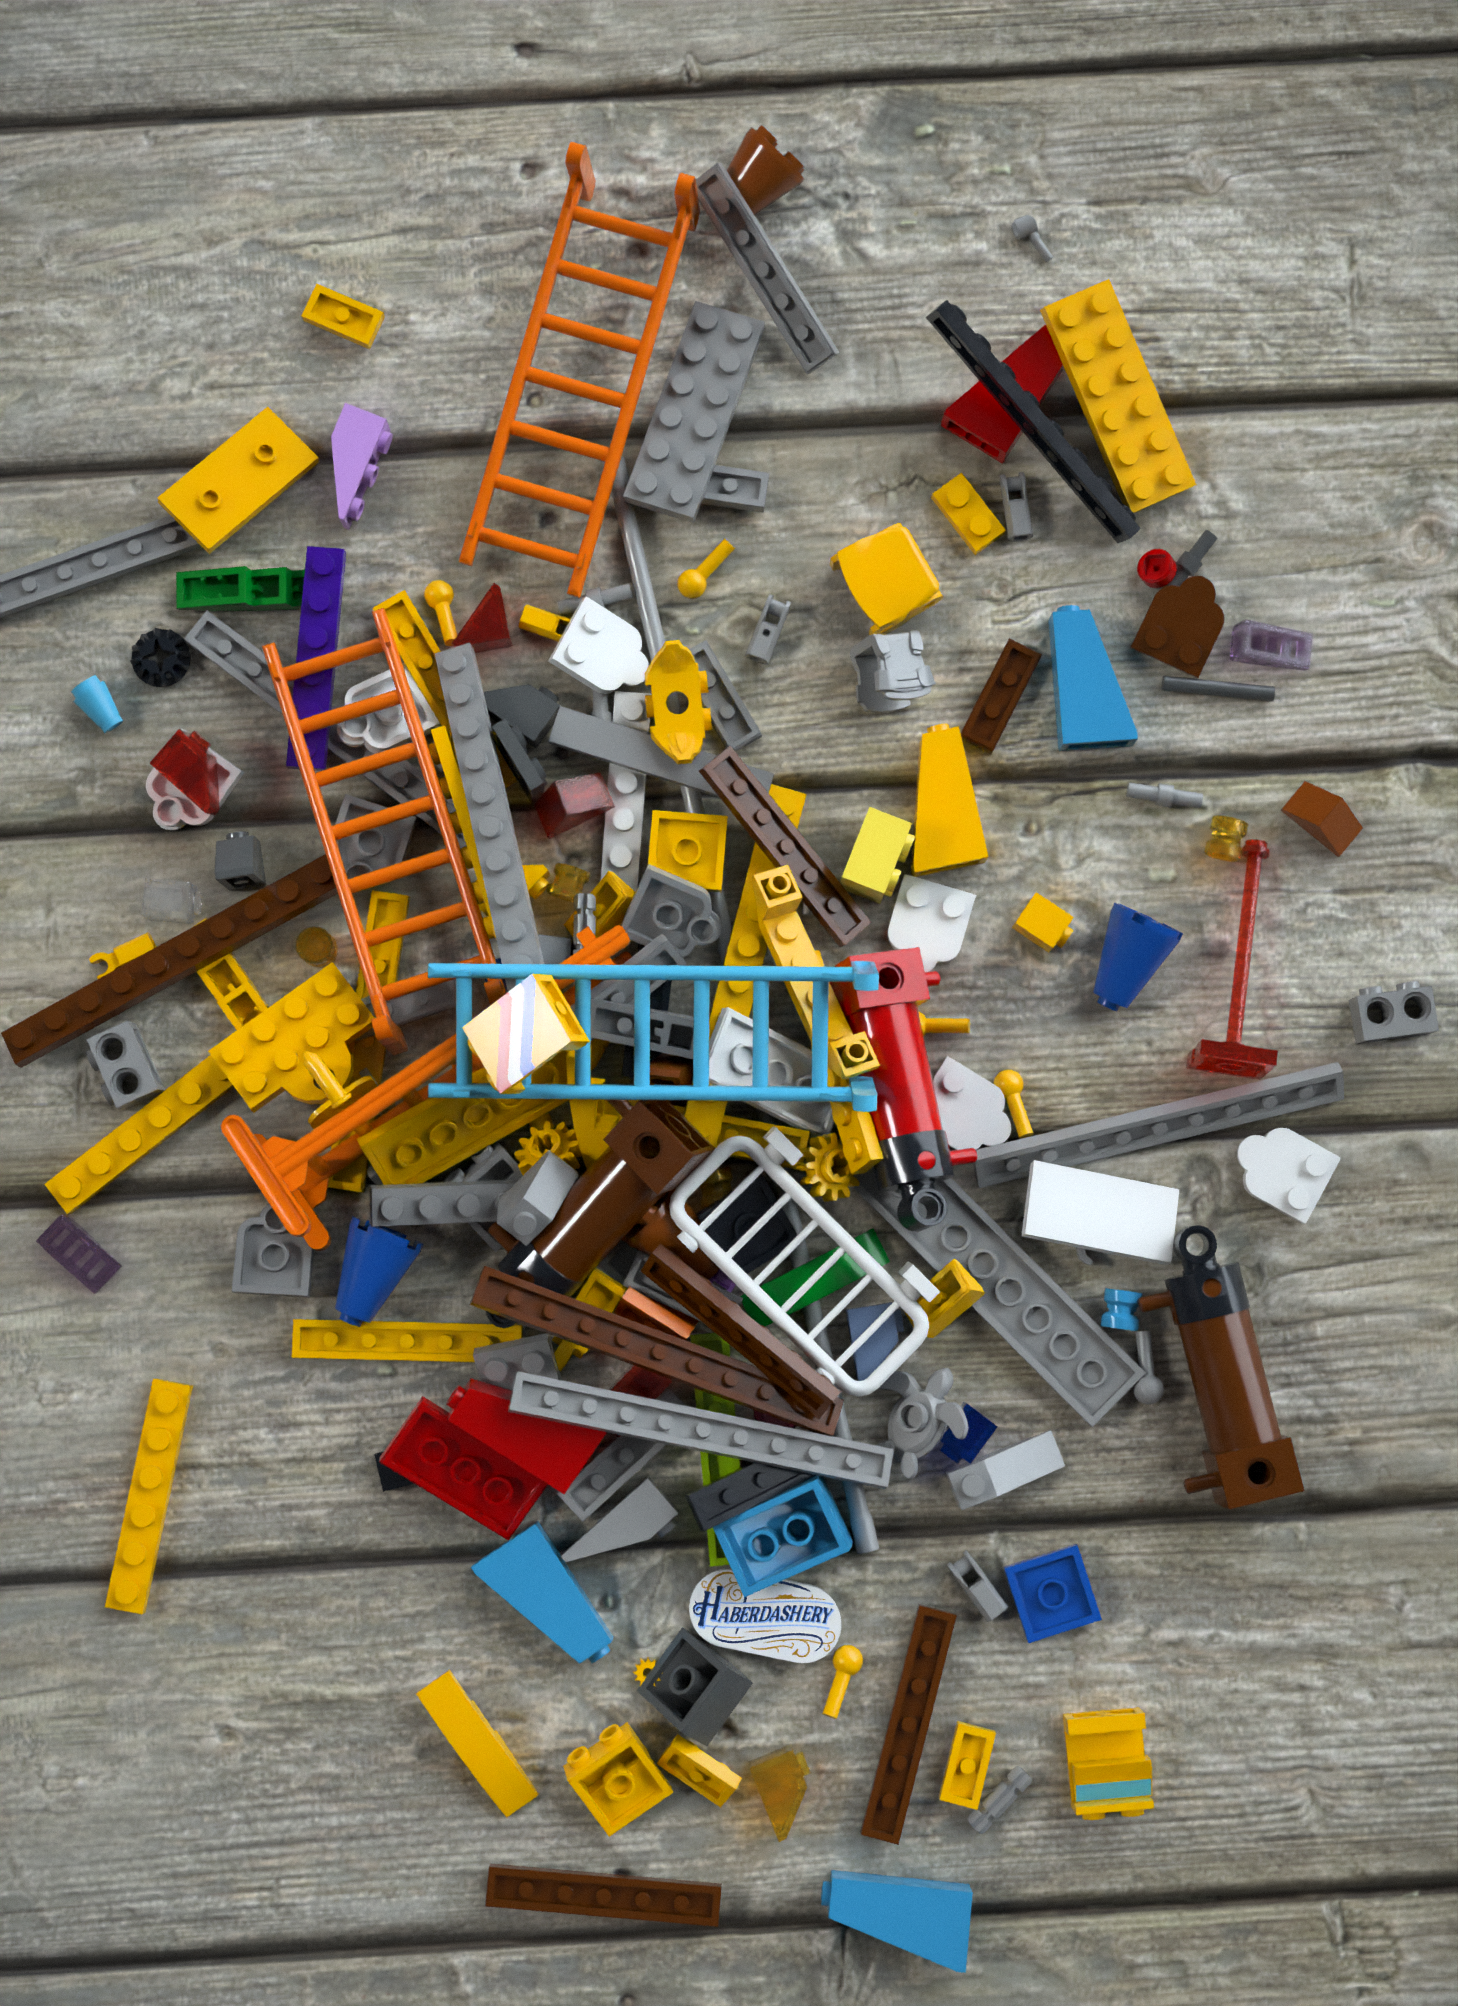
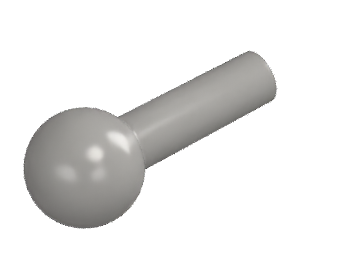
M1151 1331L1136 1332L1138 1365L1146 1373L1133 1386V1393L1139 1402L1150 1405L1162 1398L1164 1387L1162 1381L1155 1376Z

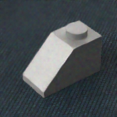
M548 1150L498 1200L497 1224L527 1246L554 1219L577 1179L578 1172Z

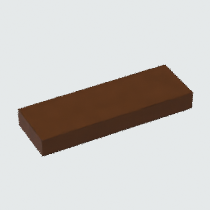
M1010 638L1008 639L961 731L963 741L992 755L1042 654Z

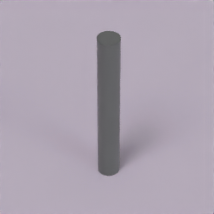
M1163 676L1162 690L1265 701H1273L1275 697V686Z

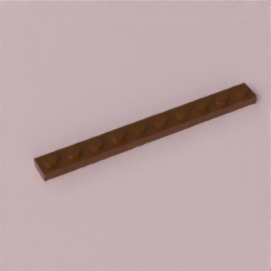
M326 854L1 1032L15 1065L22 1068L338 894Z
M487 1266L482 1268L469 1304L815 1433L828 1436L834 1435L844 1403V1399L837 1397L819 1419L753 1365Z

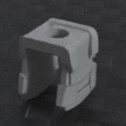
M912 630L906 633L888 635L871 634L850 649L851 661L858 676V685H856L857 703H860L864 711L871 713L894 712L908 707L911 699L923 697L931 692V687L936 683L929 665L925 666L921 656L923 642L919 631Z

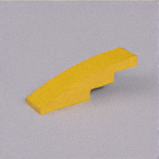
M232 952L197 971V974L213 994L217 1004L236 1030L269 1008Z
M570 1050L566 1055L567 1084H575V1050ZM591 1077V1084L606 1083V1079ZM569 1099L575 1134L588 1170L609 1147L603 1139L619 1123V1116L605 1114V1100Z
M450 1669L416 1693L459 1757L506 1818L539 1795L497 1730L492 1729L474 1700L469 1699Z

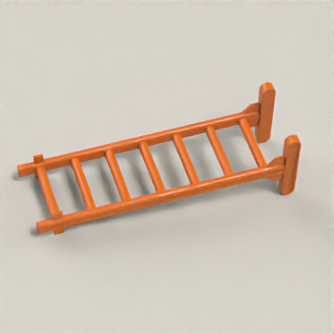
M571 141L565 160L570 182L458 562L472 567L480 541L574 569L567 594L580 598L687 231L696 230L700 216L696 178L684 173L679 174L674 195L678 215L672 233L578 206L580 199L591 201L596 180L587 146ZM573 221L667 247L657 287L562 260ZM557 275L652 301L641 340L546 313ZM541 329H549L636 354L625 394L531 367ZM526 381L621 408L610 447L516 421L515 418ZM510 435L604 461L605 464L594 501L499 474ZM495 488L589 515L579 553L575 554L485 528L484 524Z
M381 608L372 611L379 634L378 638L286 667L282 666L274 642L262 646L375 1012L376 1018L371 1019L376 1038L392 1055H398L407 1052L408 1046L402 1030L391 1019L386 1001L456 978H428V972L381 986L369 947L467 916L479 955L456 963H497L484 927L482 915L385 609ZM381 652L385 653L396 690L299 720L288 682ZM401 704L412 739L411 743L315 773L304 734ZM414 757L418 758L429 795L331 825L320 787ZM434 809L446 848L348 879L336 840ZM451 863L462 902L375 930L364 931L353 893ZM487 979L488 982L484 983L490 1005L507 993L502 979Z
M617 925L596 938L588 926L576 934L583 948L560 964L623 965L632 957L629 952H623L613 960L610 957L630 944L629 935L621 925ZM554 979L560 991L575 981V979ZM591 979V990L603 980ZM574 985L562 993L569 1006L575 1003ZM456 1034L297 1141L275 1136L267 1140L261 1134H253L247 1123L237 1115H229L222 1121V1133L290 1234L295 1237H303L307 1244L316 1251H323L330 1246L331 1235L314 1210L315 1207L326 1201L329 1178L364 1155L357 1138L428 1099V1085L416 1091V1088L450 1065L452 1066L450 1070L431 1083H456ZM472 1054V1073L483 1068L484 1065L480 1058ZM401 1098L404 1099L400 1104L370 1124L367 1122ZM352 1131L356 1132L323 1156L318 1155Z

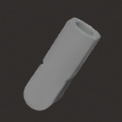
M1019 472L1018 476L1006 478L1005 474L1000 475V490L1008 540L1011 542L1028 540L1033 537L1025 474L1024 472ZM1020 491L1021 499L1009 500L1008 492Z
M769 594L745 653L747 658L764 665L769 664L792 603L787 601L785 604L774 600V595ZM768 613L780 617L778 625L765 621Z
M965 1550L963 1552L964 1557L953 1565L949 1562L947 1566L979 1612L989 1622L1004 1612L1008 1605L974 1558ZM972 1569H975L980 1577L967 1585L962 1577Z

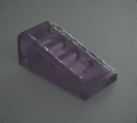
M1245 619L1233 627L1230 660L1246 664L1307 671L1310 667L1313 634ZM1262 637H1266L1265 652L1261 651ZM1278 639L1282 640L1280 655L1276 654ZM1292 641H1297L1295 658L1290 657Z
M61 1214L36 1240L47 1253L94 1294L122 1267L69 1214ZM67 1228L71 1233L57 1246L54 1241ZM79 1239L82 1244L69 1257L65 1252ZM89 1250L93 1251L95 1254L80 1268L76 1263ZM102 1259L106 1265L92 1279L87 1274Z

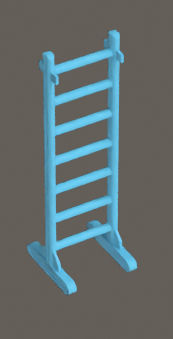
M852 961L851 967L428 964V978H456V1083H429L428 1098L851 1102L854 1111H877V1091L872 1077H850L849 1087L827 1086L829 982H852L854 989L861 991L879 990V972L875 963L871 961ZM531 974L552 975L553 979H575V1016L590 1040L585 1046L575 1050V1084H531L530 1074L521 1081L525 1088L520 1094H500L490 1083H472V1051L467 1043L468 1037L462 1029L464 1025L472 1020V978L516 979V986ZM591 979L634 980V1085L591 1084ZM650 980H694L693 1085H650ZM710 981H753L752 1086L709 1085ZM769 981H813L812 1086H768Z

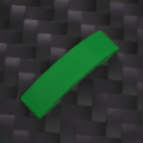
M874 1228L854 1237L881 1266L890 1262ZM840 1246L764 1283L760 1287L781 1307ZM845 1252L786 1313L790 1315L862 1278L867 1273ZM746 1294L740 1296L743 1298L741 1303L747 1315L758 1324L768 1326L774 1323Z

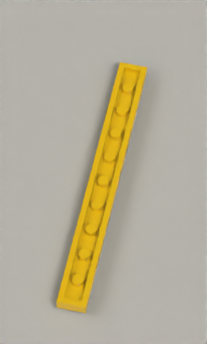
M771 784L770 796L798 829L806 794ZM754 842L722 966L763 965L767 943L759 928L752 878L753 875L775 869L776 867L756 842ZM718 981L709 1015V1041L722 1008L729 1007L749 1018L753 1004V981ZM687 1100L683 1114L715 1148L727 1101Z

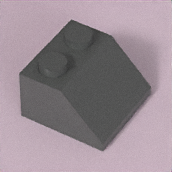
M682 1627L637 1691L681 1733L708 1746L753 1682L727 1659Z

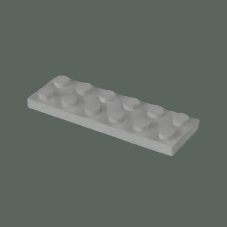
M695 301L623 495L624 502L687 522H695L765 330L764 321Z

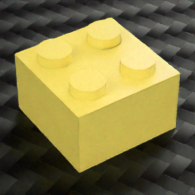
M869 807L840 881L846 891L881 904L884 895L892 896L901 874L900 870L895 869L897 861L905 863L915 838L914 835L909 834L912 823Z

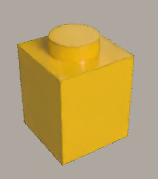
M1036 892L1012 926V929L1049 953L1055 945L1060 948L1064 946L1074 931L1068 926L1074 917Z

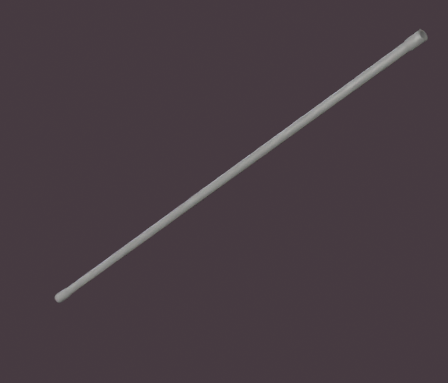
M621 457L611 495L652 661L665 643V638L634 506L624 502L623 499L629 476L625 459ZM673 692L668 696L666 706L670 712L681 714L678 694ZM680 785L686 813L706 814L701 792ZM722 886V893L709 892L712 899L711 910L718 915L721 921V933L716 942L721 964L723 965L732 924ZM751 1010L749 1018L753 1020V1014ZM755 1108L759 1122L778 1125L777 1118ZM783 1167L790 1174L789 1168ZM772 1179L778 1201L786 1192ZM791 1198L782 1209L798 1235L803 1230L797 1203ZM805 1239L789 1254L793 1269L810 1261ZM820 1300L802 1308L808 1334L824 1318ZM825 1327L813 1340L833 1359ZM840 1393L838 1397L843 1399L842 1394ZM843 1403L833 1437L852 1440ZM842 1480L857 1554L880 1549L863 1485Z

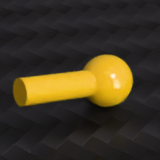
M724 538L696 569H688L681 573L677 581L679 592L689 599L700 597L706 590V579L734 551L735 547Z
M443 580L432 581L425 589V601L431 608L436 610L444 644L446 646H454L459 642L450 609V604L454 598L453 589Z
M919 1012L923 1036L926 1033H970L969 1018H926L924 1014Z
M1003 1070L996 1075L993 1084L999 1087L1004 1094L1019 1139L1030 1137L1034 1133L1020 1096L1023 1090V1079L1014 1070Z
M843 1645L833 1655V1666L836 1673L822 1713L827 1717L837 1719L850 1677L857 1674L862 1668L863 1656L855 1646Z

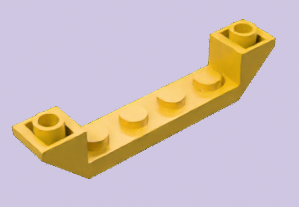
M785 865L753 875L752 881L759 928L776 965L822 967L796 911L803 897L789 866ZM784 981L812 1043L813 981ZM829 983L828 1068L843 1080L879 1068L880 1064L865 1031L853 1035Z

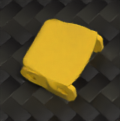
M901 523L894 524L877 534L858 540L838 551L830 559L832 570L841 569L854 599L874 623L870 627L869 635H886L905 624L914 616L934 606L943 598L939 590L938 580L910 531L902 526Z

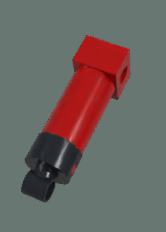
M920 947L848 956L834 966L851 967L852 961L874 962L879 972V990H855L852 982H830V985L853 1035L865 1031L880 1064L879 1068L858 1075L872 1077L877 1091V1111L870 1112L884 1157L883 1160L874 1166L878 1190L881 1192L896 1190L901 1192L902 1200L897 1208L898 1219L906 1229L919 1232L940 1224L946 1216L947 1203L943 1195L935 1189V1184L954 1177L952 1166L975 1163L978 1155L974 1148L950 1151L946 1131L942 1128L917 1006L930 999L928 987L938 986L941 979L937 971H924ZM918 1201L927 1210L926 1218H923L917 1210Z

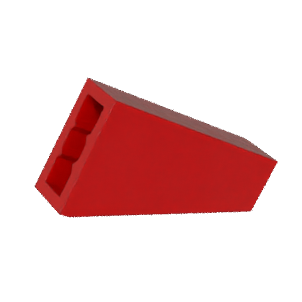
M1046 325L1002 361L1013 370L1016 376L1015 381L1021 388L1032 393L1040 405L1064 369ZM980 381L946 409L941 422L943 428L1002 464L1023 433Z
M470 1378L464 1388L460 1385L455 1388L446 1403L450 1407L448 1421L562 1494L567 1492L607 1433L508 1412L512 1390Z

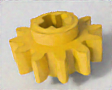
M546 1121L543 1126L544 1130L538 1131L535 1127H531L530 1133L532 1137L530 1139L520 1138L518 1140L523 1149L516 1151L514 1155L519 1163L518 1168L522 1175L548 1150L573 1169L580 1168L576 1157H580L582 1154L575 1130H568L565 1122L559 1123L556 1129H553L550 1122Z
M836 1133L810 1138L809 1143L811 1147L800 1149L803 1157L806 1158V1162L796 1165L798 1170L806 1172V1176L801 1179L800 1184H811L810 1195L812 1197L822 1196L824 1202L850 1197L848 1187L859 1186L860 1183L851 1174L848 1161L843 1153L841 1139L837 1138Z

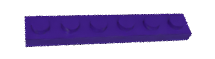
M307 546L296 663L337 651L346 563L345 549ZM336 667L294 680L292 698L299 720L332 710ZM330 726L304 734L315 771L326 769ZM289 736L286 767L288 769H299Z

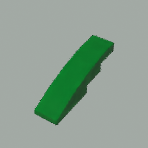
M246 566L176 572V608L178 610L194 611L300 610L305 569L290 570L287 567L251 570Z

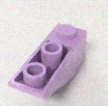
M347 403L344 404L333 430L331 442L338 517L343 527L349 530L352 521H358L365 505V501L362 500L366 488H371L377 479L379 467L376 464L381 453L386 454L388 452L393 434L390 433L391 430L386 418Z

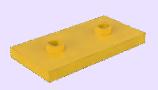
M266 407L157 497L158 503L208 554H211L317 465L319 457L269 407Z

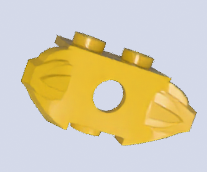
M680 640L665 641L644 673L646 687L651 686L652 695H645L647 718L654 717L655 726H650L651 739L678 765L692 763L694 757L701 751L703 739H706L705 731L712 730L710 708H702L701 698L702 693H708L706 670L699 671L698 663L695 662L693 654L687 647L682 645ZM673 692H682L688 698V708L681 714L670 712L666 706V700Z

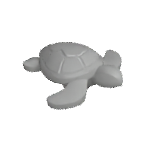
M949 1368L935 1371L929 1377L925 1389H921L911 1374L903 1371H895L879 1387L882 1390L896 1391L901 1394L902 1398L896 1402L889 1415V1440L878 1443L876 1446L894 1449L893 1456L901 1463L900 1469L908 1479H913L917 1475V1460L926 1456L938 1445L946 1431L947 1425L958 1439H965L968 1433L967 1418L961 1406L955 1402H946L944 1398L954 1382L953 1374Z

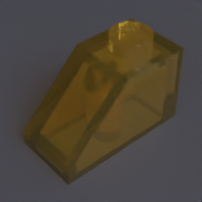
M792 1744L749 1761V1769L779 1842L785 1840L788 1836L807 1789L805 1776L811 1774L803 1751L795 1753Z

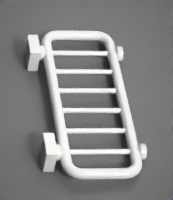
M773 1126L763 1136L769 1143L765 1148L750 1137L735 1136L726 1139L714 1149L671 1195L669 1203L670 1215L675 1224L682 1230L677 1238L692 1253L700 1248L818 1366L816 1371L819 1374L826 1376L833 1385L836 1384L849 1395L860 1397L871 1394L921 1346L928 1335V1316L916 1300L922 1296L930 1303L940 1291L910 1262H907L898 1271L905 1279L899 1284L781 1166L785 1160L794 1166L803 1154L776 1127ZM737 1151L748 1154L758 1166L698 1225L685 1211L684 1206L688 1197L731 1154ZM765 1171L786 1193L725 1252L705 1230ZM792 1198L813 1220L753 1280L732 1257ZM819 1225L840 1248L780 1307L759 1285ZM846 1252L867 1275L807 1334L786 1312ZM874 1280L894 1302L834 1361L813 1339ZM901 1307L913 1320L914 1328L911 1334L868 1378L862 1381L852 1379L841 1366Z

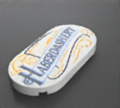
M722 1568L702 1578L693 1589L690 1598L689 1613L695 1630L710 1644L723 1648L795 1663H811L825 1657L835 1647L841 1633V1616L835 1601L823 1589L811 1584L785 1579L744 1597L732 1569Z

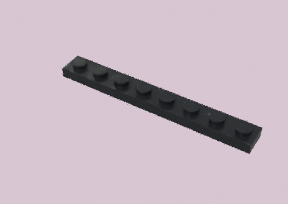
M948 300L936 307L926 316V319L1117 543L1131 539L1141 529L1135 522L1136 517L1131 509L1124 504H1120L1111 494L1112 488L1109 483L1101 476H1096L1087 466L1088 460L1079 449L1071 447L1063 437L1064 432L1059 424L1052 419H1048L1039 409L1040 404L1037 398L1029 391H1024L1015 381L1016 376L1013 370L1006 363L999 362L993 355L991 345L984 336L975 333L966 323L967 317L958 306L951 305Z

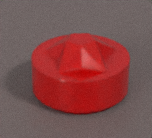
M1153 549L1146 552L1140 558L1137 566L1139 577L1151 588L1166 586L1173 580L1177 571L1176 562L1163 549Z

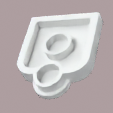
M584 597L580 601L548 662L594 691L603 694L613 692L622 684L636 686L645 680L644 673L649 666L647 658L640 652L642 639L638 630L588 597Z
M402 663L424 735H429L432 729L440 727V722L405 663ZM390 669L351 687L345 695L344 706L396 690ZM401 704L337 724V735L344 744L351 747L365 745L369 751L375 754L412 742Z
M181 728L146 780L147 793L155 801L153 806L155 822L161 828L172 831L181 829L186 824L202 826L209 823L245 772Z
M904 874L887 930V938L890 945L895 950L920 947L925 972H930L936 963L950 962L961 949L976 895Z
M947 1056L933 1078V1085L942 1128L946 1131L949 1147L954 1150L967 1148L977 1150L982 1144L994 1146L1004 1143L1010 1136L1011 1122L1008 1116L1002 1112L1005 1106L1003 1092L993 1083Z
M1287 1128L1273 1129L1266 1133L1265 1136H1249L1241 1141L1237 1149L1238 1162L1245 1169L1243 1175L1245 1190L1252 1197L1301 1224L1307 1223L1341 1157Z

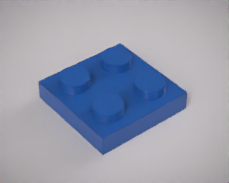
M1077 1544L1003 1567L1028 1643L1102 1620Z

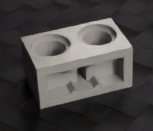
M1419 981L1396 984L1397 991L1383 992L1382 986L1359 989L1360 996L1349 1000L1355 1043L1361 1044L1413 1037L1439 1031L1432 986L1420 987ZM1407 999L1413 1000L1419 1007V1014L1416 1019L1410 1018L1404 1011V1004ZM1370 1004L1376 1005L1382 1012V1019L1379 1024L1371 1022L1367 1017V1008Z
M127 1020L86 1039L90 1047L86 1051L87 1058L94 1071L100 1070L105 1084L101 1085V1089L110 1106L115 1104L116 1108L127 1110L165 1091L135 1023ZM120 1040L123 1044V1053L118 1059L111 1060L107 1053L108 1047L112 1042ZM135 1074L138 1078V1087L135 1092L127 1095L122 1087L123 1081L127 1076Z

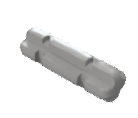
M579 893L574 896V909H576L577 914L574 915L573 945L576 946V950H573V954L583 948V945L576 937L577 933L589 926L595 935L596 916H594L593 911H596V897L590 893Z
M1014 1767L1007 1775L1008 1780L1006 1782L1002 1780L981 1802L983 1806L980 1809L978 1808V1810H974L968 1816L969 1824L980 1834L985 1833L993 1824L991 1820L993 1818L998 1819L1018 1798L1017 1793L1019 1791L1023 1792L1031 1784V1777L1021 1767Z

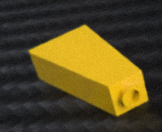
M949 724L934 725L927 728V733L922 734L920 739L913 833L915 838L911 862V874L914 877L985 863L989 857L959 726L949 728Z

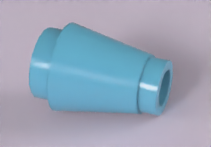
M96 675L86 679L71 691L76 698L73 702L104 733L113 730L123 722L105 681L100 682Z

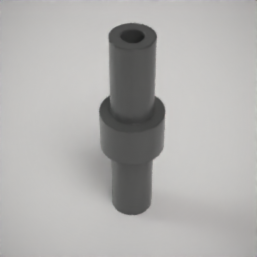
M1205 530L1189 552L1185 551L1176 562L1178 566L1176 575L1166 586L1176 585L1180 587L1189 576L1196 574L1202 566V558L1218 539L1212 532Z

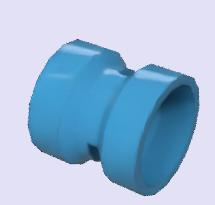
M1105 1288L1104 1301L1107 1303L1106 1308L1109 1309L1108 1312L1102 1314L1100 1326L1138 1331L1139 1319L1134 1315V1312H1137L1139 1307L1138 1299L1143 1296V1293Z

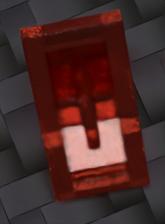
M493 583L452 642L453 647L470 642L475 653L513 646L500 586Z
M601 773L554 781L534 804L546 836L549 839L615 807Z

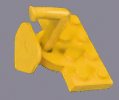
M333 962L208 1051L253 1113L284 1091L297 1101L309 1105L323 1104L308 1118V1123L313 1129L377 1087L371 1076L359 1078L349 1085L353 1075V1057L347 1045L373 1027L371 1019L375 1017Z

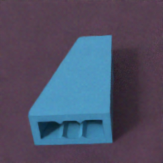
M1066 605L1057 608V612H1052L1048 624L1058 751L1133 746L1138 740L1137 730L1090 609L1080 610V607L1077 605Z
M539 1521L471 1566L473 1572L579 1664L587 1658L592 1664L611 1651L608 1644L612 1642L613 1635Z
M831 1870L830 1881H823L821 1905L827 1906L829 1919L956 1972L966 1973L973 1896L970 1884Z

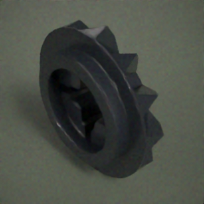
M154 628L153 631L141 634L140 639L132 646L130 662L134 672L144 683L153 687H168L177 683L185 676L190 666L191 654L186 641L179 634L171 629ZM157 644L160 645L165 653L171 654L163 660V671H161L154 660H149L150 656L156 655Z

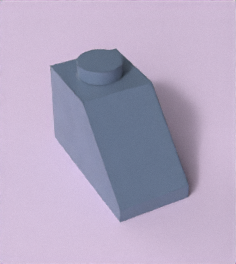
M892 1302L845 1309L851 1345ZM897 1309L853 1353L857 1381L868 1378L887 1358L899 1341L897 1333L904 1332L900 1309Z

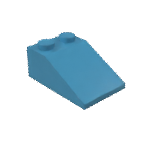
M818 1475L713 1527L744 1597L850 1551L853 1540L824 1477Z

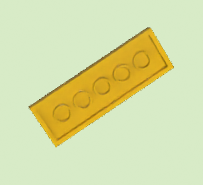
M1105 280L1043 307L1040 310L1122 504L1135 513L1197 485L1110 280Z
M562 1050L531 1074V1084H567L566 1055L570 1050ZM485 1067L472 1073V1083H489ZM428 1098L357 1138V1141L384 1185L424 1183L569 1099Z

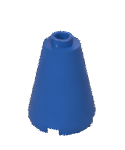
M1114 903L1110 912L1093 993L1099 996L1097 1003L1114 1011H1118L1120 1006L1128 1008L1180 942L1183 933L1119 903Z
M352 1216L349 1224L335 1309L341 1312L339 1319L361 1327L363 1321L371 1323L417 1258L424 1244L415 1240L413 1246L408 1245L410 1241L405 1239L407 1235L385 1226L372 1227L369 1220H366L365 1225L361 1226L359 1225L360 1218Z

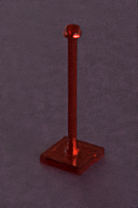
M1249 839L1245 841V846L1241 848V855L1247 858L1226 1041L1218 1042L1201 1039L1195 1049L1188 1053L1186 1069L1261 1080L1277 1065V1050L1245 1046L1241 1043L1262 859L1269 858L1270 850L1267 849L1268 843L1266 841Z

